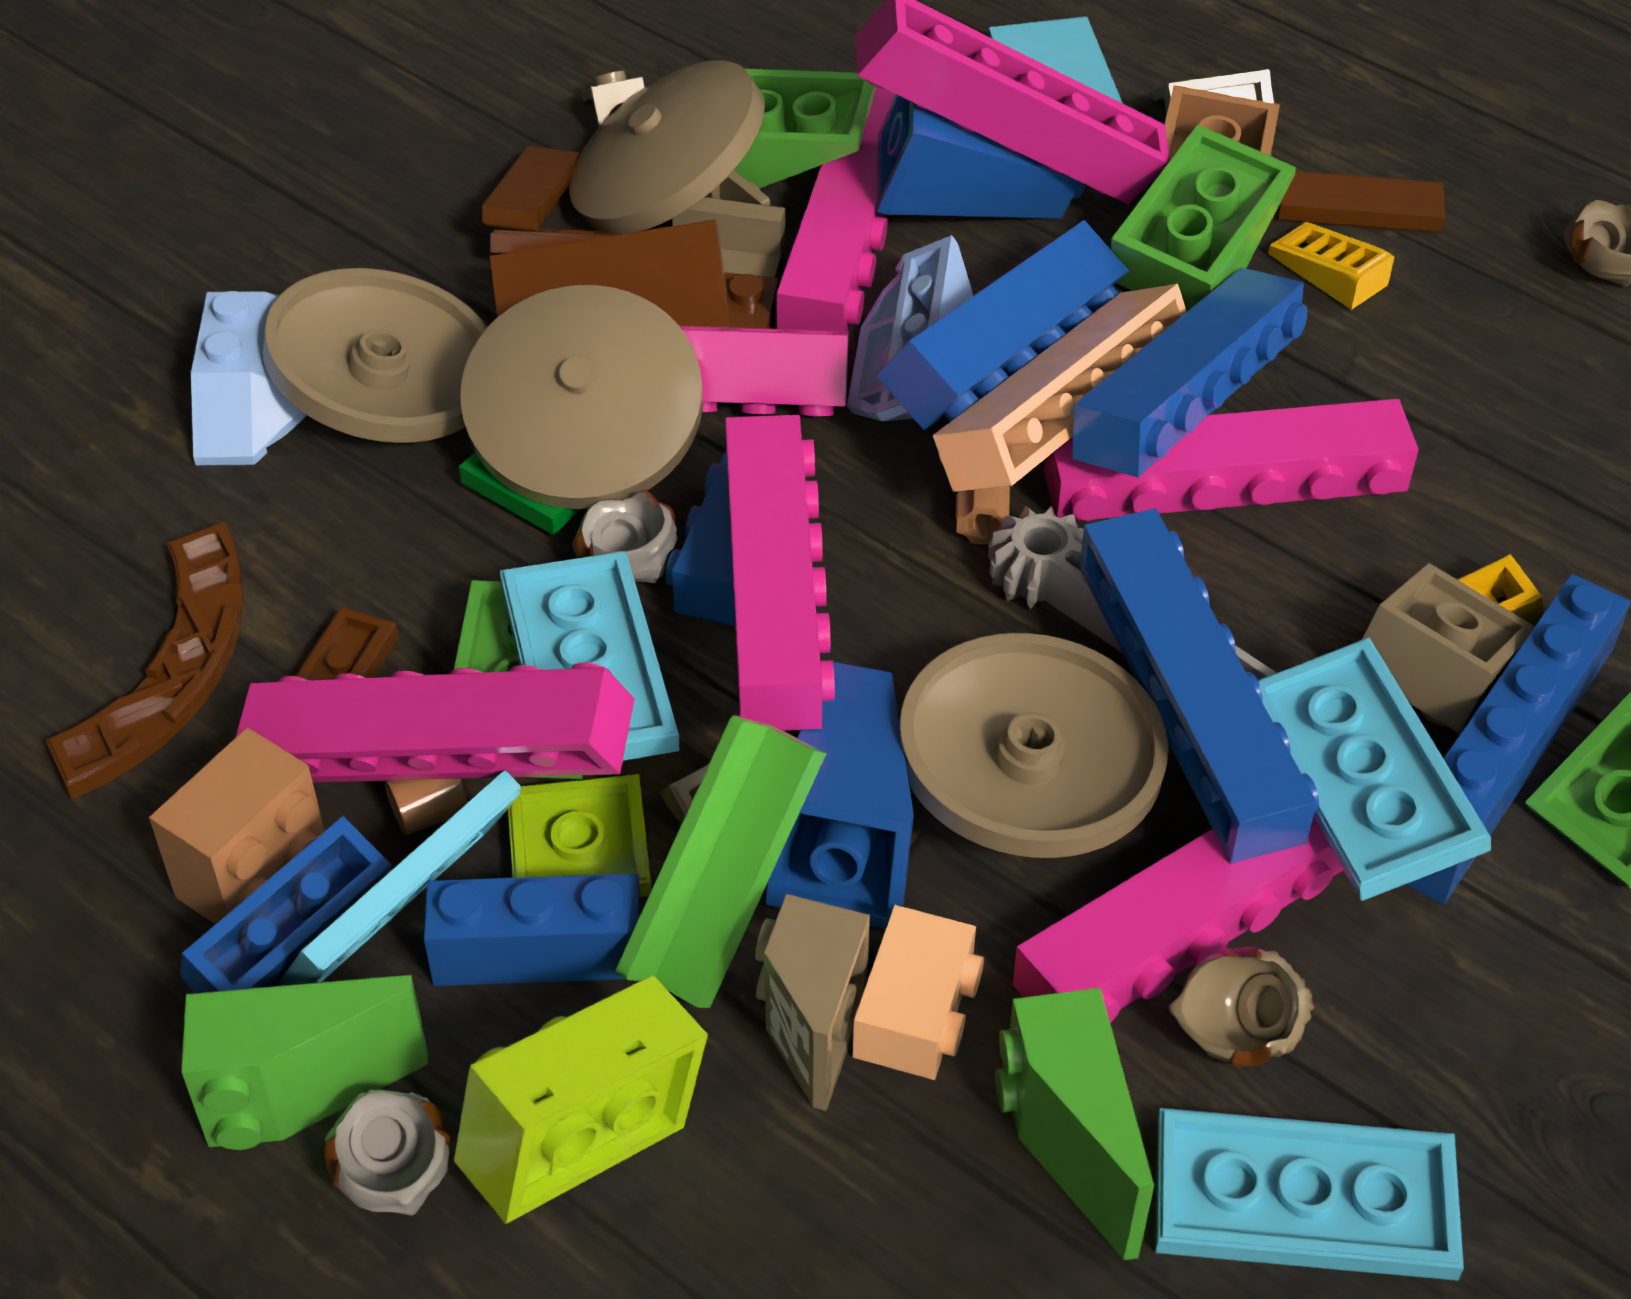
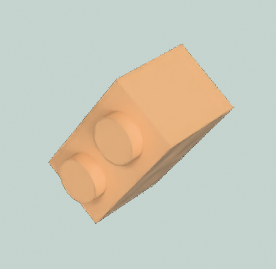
M897 905L894 906L854 1018L853 1058L935 1080L943 1054L955 1057L961 1042L966 1015L957 1013L962 995L974 998L981 979L984 957L974 954L976 926Z

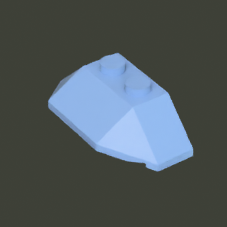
M952 235L904 254L895 268L898 275L882 290L862 324L847 401V407L853 414L879 421L914 419L876 375L910 339L974 296L958 243Z
M207 292L191 370L193 457L195 465H255L267 454L266 448L287 435L307 416L289 402L277 389L263 361L262 342L267 315L274 301L280 295L268 292Z

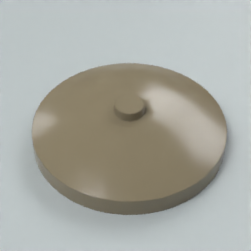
M722 60L705 61L689 65L654 81L628 99L611 114L582 150L574 166L569 185L573 206L596 231L616 233L617 235L652 228L686 211L726 179L752 146L764 116L765 106L762 92L742 66L734 62Z
M337 269L302 279L280 294L267 315L262 342V355L265 368L272 382L282 395L300 411L321 424L337 431L369 440L396 443L428 441L453 434L465 428L460 399L461 380L470 352L487 326L461 300L424 280L380 269Z
M573 285L550 289L526 298L510 307L497 317L477 340L470 352L461 380L460 399L464 424L471 445L486 469L507 488L527 499L567 509H588L590 505L602 500H624L632 497L639 491H647L658 484L672 472L688 452L698 431L703 410V389L698 358L691 342L680 326L665 311L643 297L625 290L600 285Z
M1031 633L996 634L973 639L947 650L931 661L917 675L904 699L899 722L900 743L905 755L909 786L924 807L949 829L981 846L1016 856L1032 858L1069 857L1103 848L1131 832L1151 810L1160 791L1168 760L1166 728L1154 701L1141 684L1124 668L1097 651L1075 642L1047 635Z

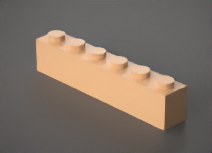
M1178 284L1120 293L935 433L933 438L939 452V458L945 468L953 492L1012 486L1073 436L1074 404L1187 312Z

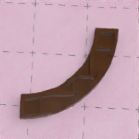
M225 522L167 543L177 575V617L173 629L168 631L158 653L146 668L147 677L130 695L118 697L91 718L46 740L51 756L71 800L109 783L133 769L162 748L198 712L221 680L236 646L244 607L243 579L233 539Z

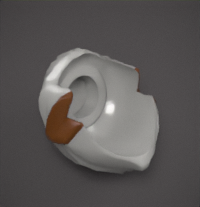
M646 490L639 491L632 497L624 500L597 501L595 504L590 505L584 514L572 544L574 552L578 558L626 551L635 582L656 583L658 578L662 577L671 550L678 539L676 534L677 528L674 522V511L670 506L659 503Z
M370 1089L367 1093L362 1092L357 1095L325 1137L324 1154L326 1167L334 1188H339L358 1207L373 1212H396L414 1215L430 1191L438 1186L447 1173L449 1146L452 1144V1139L442 1114L427 1098L414 1093H401L381 1089L375 1091Z

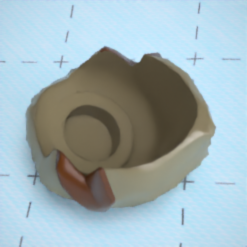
M1597 199L1586 202L1574 215L1564 231V239L1572 254L1573 261L1593 276L1627 287L1631 283V204L1616 206Z
M1256 947L1219 949V952L1197 963L1187 977L1181 994L1169 1006L1170 1013L1174 1016L1180 1027L1210 1057L1230 1062L1234 1067L1261 1066L1268 1061L1269 1057H1280L1293 1051L1297 1042L1302 1038L1305 1025L1311 1019L1310 1011L1314 1008L1311 990L1306 987L1305 979L1294 972L1291 965L1286 963L1285 959L1279 956L1277 951H1264Z

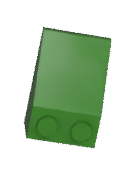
M745 69L762 92L765 107L759 132L744 158L734 169L744 179L753 182L760 189L859 151L876 87L864 78L857 76V73Z
M1197 124L1112 237V252L1129 270L1117 284L1132 291L1178 284L1186 311L1188 312L1240 268L1246 269L1295 176L1296 167Z
M1631 692L1525 802L1530 810L1629 889H1631Z
M411 975L186 994L182 1075L208 1147L222 1146L233 1150H244L255 1147L261 1142L282 1141L349 1106L358 1094L362 1092L367 1093L370 1089L375 1091L382 1089L428 1065V1051Z
M1101 988L1013 999L1010 1029L1000 1030L999 1046L1003 1068L995 1069V1086L1001 1112H1013L1018 1137L1121 1258L1123 1260L1138 1258L1154 1184Z

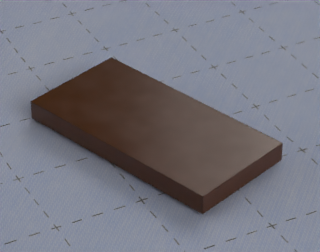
M715 219L490 256L498 317L520 301L550 289L573 285H600L625 290L643 297L665 311L679 326L732 327L718 224Z

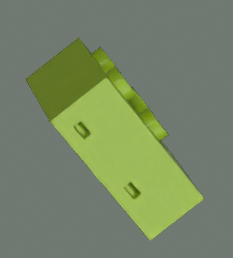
M653 975L569 1017L560 1016L554 1018L541 1027L537 1033L507 1048L496 1047L489 1050L474 1064L470 1065L454 1158L455 1163L505 1224L515 1220L684 1128L708 1034Z

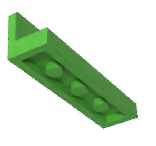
M737 715L730 718L616 968L618 975L632 981H642L654 975L669 992L698 1008L711 1007L827 753L770 724Z

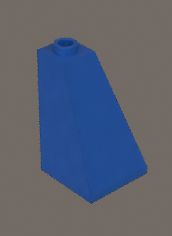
M897 94L878 133L877 212L895 215L1062 218L1072 198L1078 199L1085 186L1084 183L1065 174L1056 173L1048 166L1030 157L1008 150L1004 145L977 132L968 131L958 123L931 110L921 109L912 101Z
M833 662L835 700L822 701V729L800 730L798 739L827 754L767 882L766 905L781 908L786 894L868 914L870 915L869 926L886 929L894 906L903 907L914 817L905 755L900 743L899 716L893 677L891 672Z

